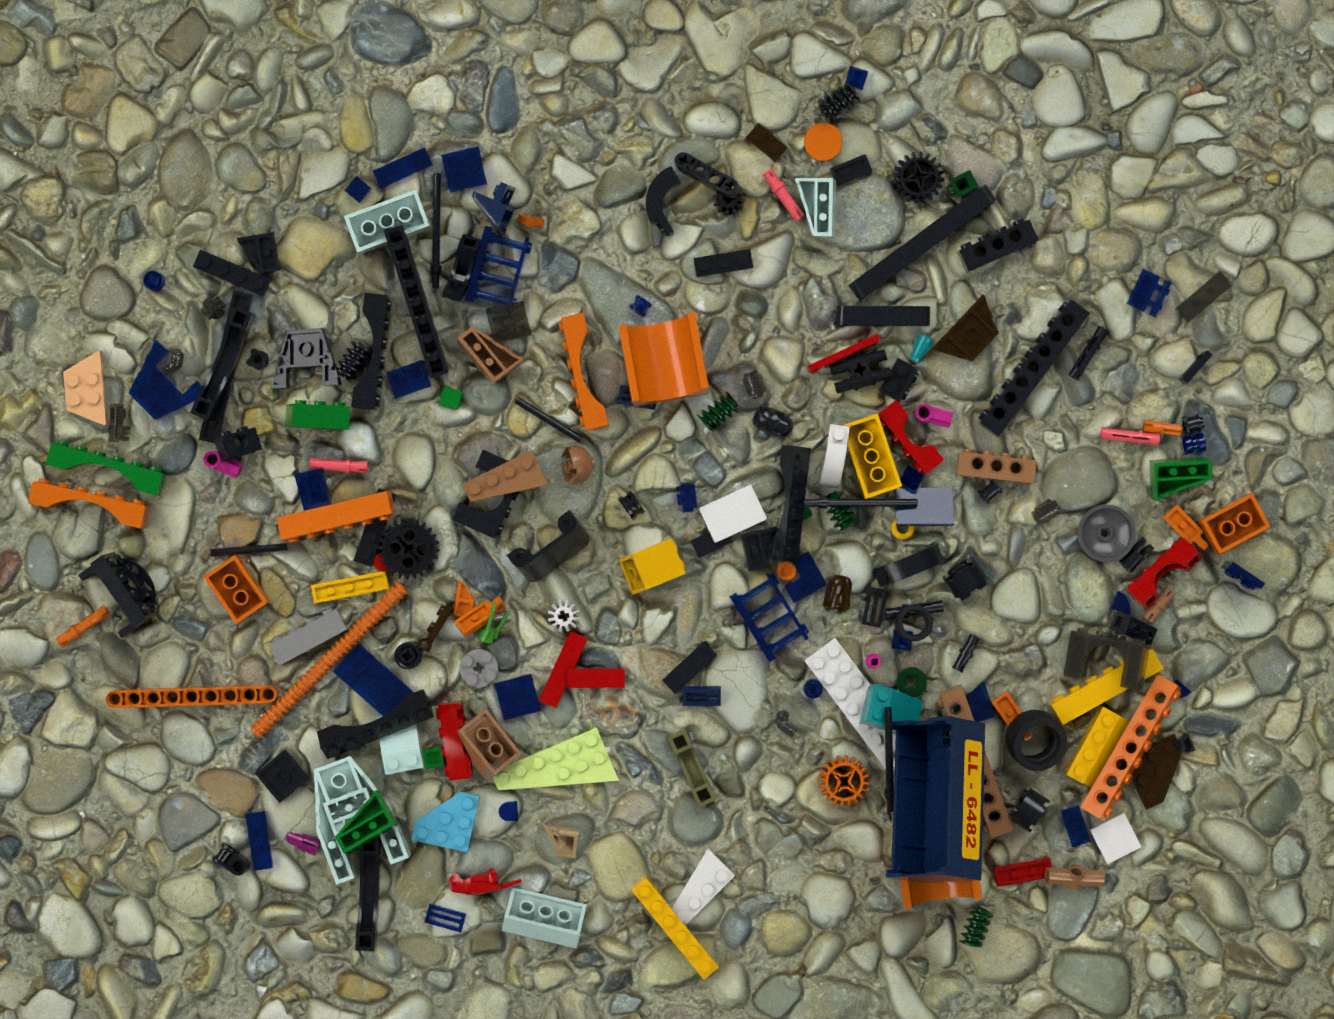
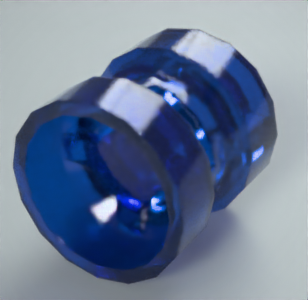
M1198 433L1193 437L1190 435L1183 436L1182 442L1186 455L1193 454L1194 450L1198 452L1206 451V441L1203 433Z

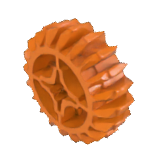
M837 755L838 762H834L830 758L829 760L832 765L829 766L827 763H824L827 770L820 769V773L824 774V777L820 776L818 780L824 781V783L819 784L818 787L825 788L821 792L822 795L829 794L826 797L827 801L834 798L832 801L833 805H836L839 800L840 807L844 806V801H847V805L850 807V800L853 799L854 803L857 804V796L861 799L864 798L861 791L868 792V789L863 786L870 785L869 781H864L865 778L869 777V774H863L867 770L865 766L859 768L862 764L860 760L854 764L855 757L848 761V756L844 755V761H841V757ZM839 766L852 767L845 773L835 770ZM856 771L859 775L858 788L851 783L853 774ZM830 773L837 780L832 790H830L828 785ZM837 775H839L840 777H848L847 781L851 787H849L847 784L844 785V783L843 785H840L841 781L839 780V777ZM842 789H848L853 792L848 796L836 795Z

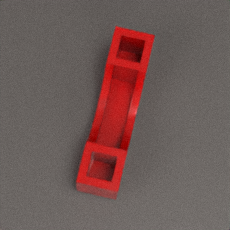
M897 400L878 413L882 427L884 429L887 427L891 432L889 434L890 438L896 444L898 442L903 447L901 451L907 458L911 457L915 462L913 466L919 473H929L944 460L933 445L917 446L909 441L904 431V424L908 414Z
M1185 538L1175 541L1170 550L1161 554L1152 566H1148L1138 579L1130 582L1127 588L1129 595L1146 611L1159 599L1157 585L1160 578L1171 570L1180 569L1188 572L1202 560L1200 553Z

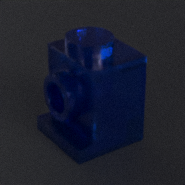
M695 484L676 487V491L680 490V494H677L678 506L682 505L683 513L694 512V508H697Z

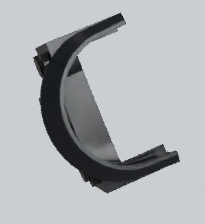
M111 552L101 555L90 563V567L78 574L80 579L84 581L97 573L122 609L130 624L118 631L121 638L129 636L158 615L155 607L156 591L154 583L147 571L138 563L130 559L121 558L119 554ZM128 577L132 580L137 590L129 585L127 582L129 580Z

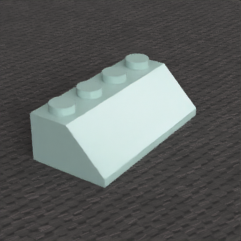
M417 190L344 216L356 251L360 255L388 245L384 233L385 228L403 223L407 237L431 229Z
M512 887L502 931L577 948L587 905Z

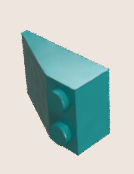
M873 684L868 686L860 723L885 730V707L892 708V722L904 720L918 721L923 702L897 690Z

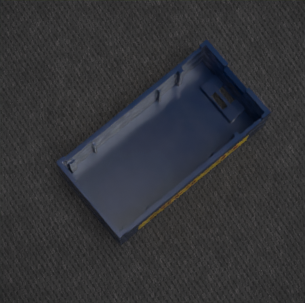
M952 716L928 718V720L920 721L904 720L892 722V730L896 731L891 870H886V878L919 883L981 881L985 723ZM951 731V735L944 736V732ZM944 739H951V744H944Z

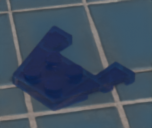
M158 340L154 341L141 370L138 372L128 392L154 420L163 418L195 402L203 386L196 380L183 394L156 367L169 353Z

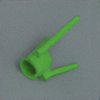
M493 602L487 625L477 630L479 641L492 644L493 640L497 639L509 615V612H505L494 631L495 628L491 627L496 610V602Z

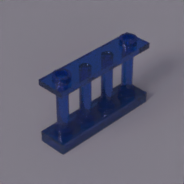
M485 226L465 301L474 303L475 299H484L506 305V312L511 313V309L515 310L518 299L515 298L526 254L531 253L533 243H530L529 237H525L523 243L497 236L496 233H493L494 229L492 227ZM497 243L522 250L520 260L516 261L491 254L488 251L489 245ZM490 261L516 268L514 280L487 273L486 270H483L484 263ZM487 280L512 287L509 298L480 291L481 289L478 288L479 281Z
M768 572L765 574L768 578L765 582L743 595H737L735 592L729 597L766 658L771 662L776 659L774 654L777 653L778 649L801 635L805 640L809 639L807 634L810 632L804 623H799L777 587L780 583L774 574L770 575ZM773 586L778 595L777 597L754 611L746 610L744 606L747 604L746 601ZM783 603L788 611L786 614L763 628H757L754 623L757 617ZM793 619L798 629L773 644L766 643L764 639L767 636L766 634Z

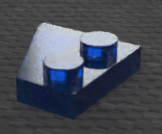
M982 681L971 693L966 695L972 716L976 722L995 717L985 681ZM957 704L952 709L953 712L959 711L960 705Z

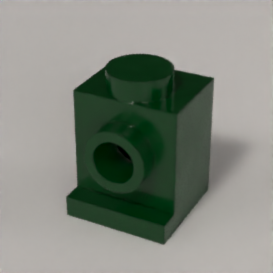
M968 170L949 180L947 190L951 197L955 196L958 199L976 190L979 186L971 171ZM962 183L964 189H958L957 184Z

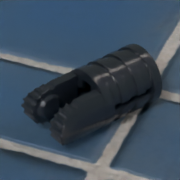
M1141 537L1119 561L1130 573L1154 549L1151 544L1143 548L1147 542L1144 537Z

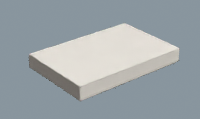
M752 485L699 508L714 543L767 520Z

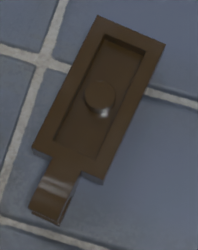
M446 603L445 606L441 605L436 613L439 616L436 622H431L427 629V632H429L427 638L420 639L417 643L418 647L421 646L422 642H426L428 644L426 651L429 652L431 650L434 640L454 609L453 605Z

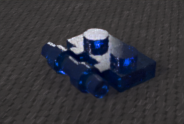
M1142 269L1126 304L1142 312L1149 306L1151 307L1149 315L1156 318L1158 311H1161L1163 307L1162 303L1165 296H1168L1170 292L1169 288L1172 282L1164 280L1161 286L1157 284L1160 276ZM1154 290L1159 292L1155 301L1150 299Z

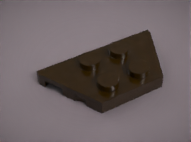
M984 294L932 347L933 350L972 362L999 334Z

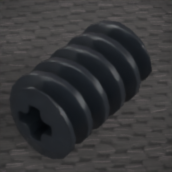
M846 82L844 84L845 89L839 86L837 88L838 93L834 90L831 91V97L826 94L824 96L825 101L821 98L818 99L819 110L827 122L828 115L835 118L834 111L842 114L841 107L848 110V103L854 107L855 99L861 102L857 92L849 83Z
M352 341L351 344L354 348L346 349L349 355H342L345 362L338 361L341 366L340 368L337 367L339 375L351 382L349 378H357L354 372H361L358 365L365 366L362 359H370L367 352L373 354L371 349L359 341L358 343Z

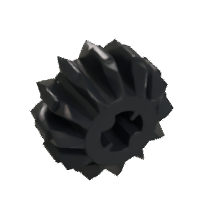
M740 191L729 204L726 203V200H723V198H726L723 195H713L712 198L714 200H719L713 205L714 207L721 205L718 209L719 213L726 209L725 215L728 216L731 209L735 215V207L741 210L742 206L739 203L745 202V199L739 198L744 195V191Z

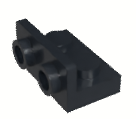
M897 358L891 368L893 378L884 380L878 391L898 402L901 399L905 400L910 392L907 388L910 383L914 384L920 375L917 373L919 368Z

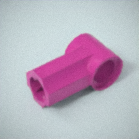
M928 404L918 405L913 411L916 420L946 428L950 427L953 418L952 411L936 408ZM921 407H924L928 412L925 418L919 416Z
M208 451L203 457V462L207 467L236 479L244 464L235 459L221 462L217 451ZM212 454H215L218 458L217 463L214 465L209 462V457Z

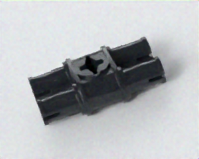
M885 349L872 353L863 352V354L850 358L848 356L844 361L830 364L832 376L847 371L852 375L850 379L834 383L837 394L852 389L858 391V389L875 386L876 382L893 378L890 367L874 372L870 369L871 364L888 360ZM859 365L864 370L863 378L857 373L859 372Z

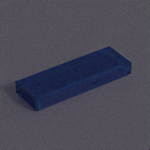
M424 147L373 170L380 189L429 168L433 164Z
M265 810L246 813L253 869L256 871L273 868Z

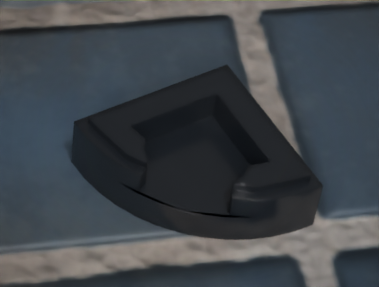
M1188 733L1182 734L1173 741L1176 748L1183 753L1195 751Z

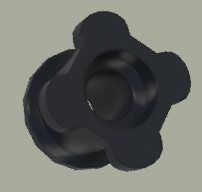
M256 348L251 349V355L246 360V364L259 371L266 368L269 363L268 354L258 351ZM258 357L262 359L260 363L256 362Z
M1198 414L1192 417H1181L1184 435L1195 431L1201 433L1202 428H1204L1203 417H1199Z

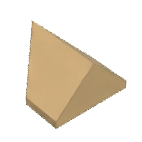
M542 824L557 852V856L576 859L580 829Z

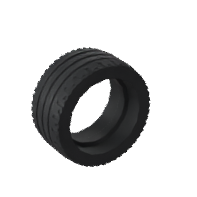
M1037 709L1018 714L1009 724L1005 734V742L1010 755L1018 764L1032 771H1044L1056 765L1064 756L1067 747V736L1062 725L1049 713ZM1048 725L1051 728L1052 735L1047 748L1036 755H1024L1020 749L1024 734L1032 727Z

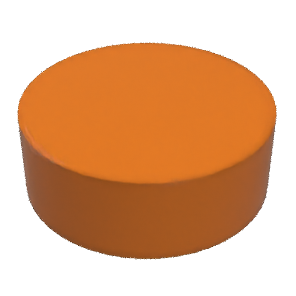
M782 562L777 568V574L784 581L792 580L796 575V567L791 562Z

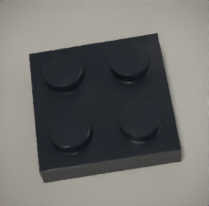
M287 749L283 750L256 773V776L279 803L310 779Z

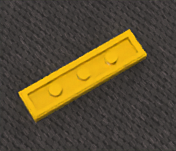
M387 571L310 585L314 604L390 589Z

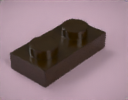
M760 123L746 136L748 141L774 163L787 149L781 141Z

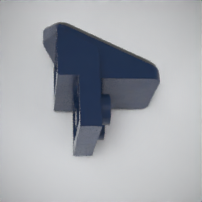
M500 182L494 189V199L475 191L472 194V198L499 232L505 235L507 226L515 211V208L510 207L509 203L516 188Z

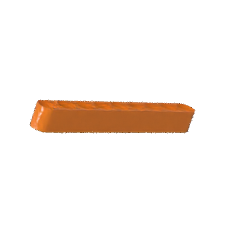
M275 685L118 689L107 694L106 703L111 708L260 704L274 702L278 699L280 692ZM248 689L253 690L255 693L253 700L248 699L246 696ZM267 689L273 690L274 697L272 699H268L265 696ZM210 690L216 693V699L214 701H211L208 698V692ZM229 690L235 692L236 697L234 700L228 699L227 692ZM191 691L197 694L195 702L189 699ZM153 692L159 697L157 703L153 702L150 698ZM171 692H175L178 695L176 702L170 700ZM133 693L138 694L140 698L138 703L132 701L131 696ZM114 694H118L120 696V702L118 704L114 703L112 700V696Z

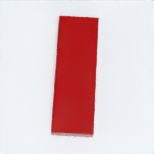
M567 668V688H625V668Z
M1050 857L993 867L996 886L1000 887L1044 879L1046 867L1052 868Z

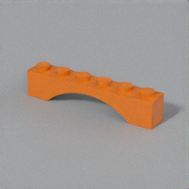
M584 312L561 317L562 322H559L560 333H564L566 341H563L565 353L569 352L570 360H567L568 369L573 371L574 374L571 383L573 390L577 389L578 397H575L577 409L581 408L583 415L579 416L581 427H585L586 431L609 426L605 407L589 392L581 373V350L588 334Z
M43 478L32 482L28 504L51 508L59 503L70 500H84L104 507L123 525L136 528L145 527L149 506L144 505L145 501L133 499V502L125 501L126 497L114 495V498L107 497L106 492L95 491V494L89 493L87 488L78 486L75 490L69 488V484L58 482V485L50 484L51 480Z

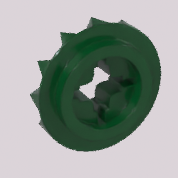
M908 667L899 673L896 685L899 692L915 698L926 690L927 678L920 669ZM906 676L911 679L917 678L915 681L917 689L913 686H907L908 678Z

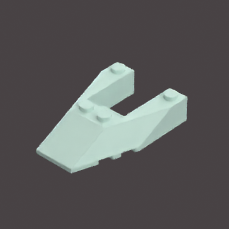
M351 756L314 769L316 832L336 885L355 878L357 873L350 854L343 853L335 836L359 811V808L367 802L374 791L378 790ZM385 799V801L387 802V804H388L390 810L392 811V809H391V807H390L388 801ZM399 825L380 835L390 864L410 857L411 853Z

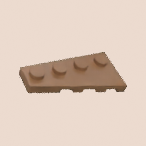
M532 450L462 485L470 502L549 484Z

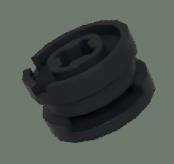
M631 490L627 492L625 497L621 496L618 498L632 520H635L638 514L642 515L645 513V510ZM631 498H633V500L635 501V503H636L637 506L639 507L638 509H637V507L635 506V504L633 503V501L631 500Z
M405 642L399 645L394 653L396 664L403 669L416 667L422 659L420 647L412 642Z

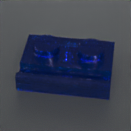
M423 360L386 372L395 399L432 387Z
M322 467L294 474L304 511L332 504Z

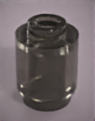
M758 370L743 374V382L748 397L752 396L753 400L763 397V392L767 390L762 375L759 374Z
M1048 498L1034 507V510L1030 513L1038 525L1045 524L1059 515L1058 510H1060V506L1055 500L1051 501Z

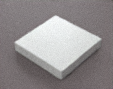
M1124 812L1089 829L1106 864L1141 848Z

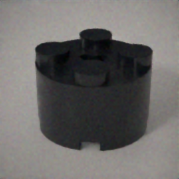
M975 557L970 558L971 562L967 563L964 560L948 571L949 576L947 578L945 575L942 577L955 598L965 600L971 596L970 592L976 588L980 590L987 585V576Z
M1032 788L1023 790L1019 797L1022 801L1018 807L1014 805L1009 813V816H1011L1010 821L1029 833L1032 831L1029 828L1031 824L1035 826L1046 810L1045 802L1048 804L1050 802L1048 798Z

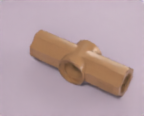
M1072 864L1069 869L1046 867L1044 879L1046 884L1065 885L1071 890H1078L1081 886L1103 887L1105 873L1102 870H1086L1080 865Z

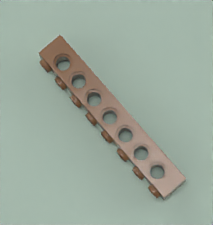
M961 684L939 692L940 697L937 700L940 708H945L947 714L945 716L974 721ZM953 704L960 705V709L957 712H951L950 707ZM985 752L984 794L989 793L992 795V798L989 801H983V817L985 820L983 828L986 834L989 833L991 838L1014 830ZM992 811L998 812V816L995 819H990L988 816Z

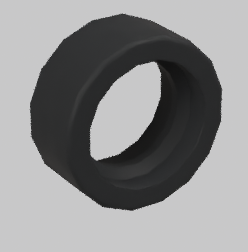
M920 605L906 606L895 617L896 632L906 641L916 642L923 640L931 633L933 628V619L930 612ZM910 612L919 613L925 621V626L919 634H909L903 627V619Z

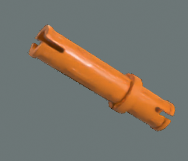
M102 605L76 625H71L66 632L56 637L58 644L64 648L76 638H81L84 632L110 616L109 610L105 605Z

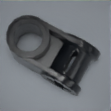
M225 842L221 844L222 848L217 855L212 857L214 862L236 876L243 875L250 869V861ZM237 861L243 863V871H239L236 868Z

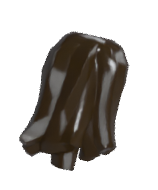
M833 575L829 579L822 604L825 611L830 612V609H833L834 613L842 614V612L847 611L851 607L849 599L852 582L849 577Z

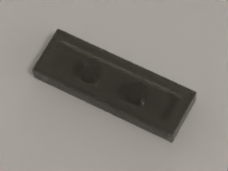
M1218 271L1175 309L1189 323L1228 290L1232 284L1221 271Z

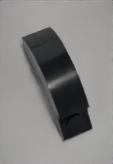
M672 166L660 172L653 179L646 194L648 220L650 224L658 221L659 223L656 224L661 234L665 233L667 237L673 234L674 231L662 211V201L668 192L681 185Z
M465 234L462 235L458 244L454 265L443 290L442 297L461 302L473 274L481 239Z
M938 544L877 567L873 571L879 586L882 587L932 568L944 562Z

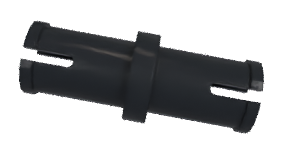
M969 634L963 648L959 649L960 654L952 668L963 673L969 659L974 656L972 653L980 638Z

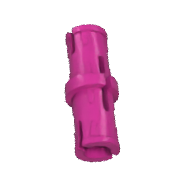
M871 653L866 656L865 662L869 668L874 669L880 666L881 659L877 654ZM875 658V662L871 664V660Z

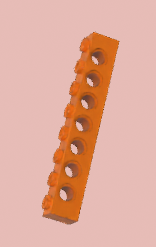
M1157 674L1080 808L1102 821L1111 816L1114 803L1121 799L1124 786L1131 782L1132 772L1140 766L1143 753L1150 749L1153 736L1160 732L1162 727L1160 724L1164 718L1166 719L1169 716L1172 703L1179 699L1181 688L1177 684ZM1160 695L1166 696L1163 703H1157V698ZM1151 711H1155L1156 717L1153 720H1148V714ZM1146 728V734L1139 737V729ZM1135 744L1137 746L1136 751L1129 753V746ZM1126 761L1127 767L1124 770H1119L1120 762ZM1117 778V784L1110 787V779ZM1103 794H1107V801L1105 803H1100V796Z

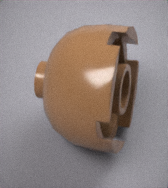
M579 446L563 448L561 457H565V463H561L565 481L570 482L569 485L583 483L590 477L592 469L595 467L594 458L590 457L586 449Z

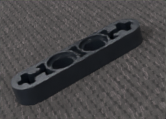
M681 152L676 155L674 162L680 172L726 198H734L739 194V185L733 178L688 153ZM685 160H687V164H686V163H683L682 165L680 164V161H683V162H684ZM698 167L704 169V172L700 175L694 173V170ZM713 176H718L720 178V180L717 183H711L709 181L710 178ZM727 187H734V190L730 189L729 191H727Z

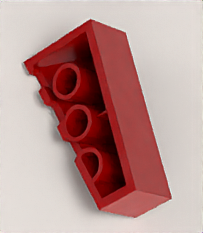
M463 701L440 703L438 708H436V718L441 721V727L438 728L440 739H443L444 746H441L442 757L446 758L447 765H444L445 776H449V781L472 778L474 776L472 761L457 732L466 725Z

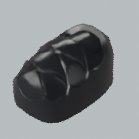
M765 405L757 408L752 419L755 428L776 439H783L789 436L794 426L792 419L787 414Z

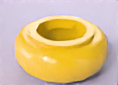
M896 519L891 524V532L899 540L909 539L914 533V526H908L907 533L901 534L897 531Z

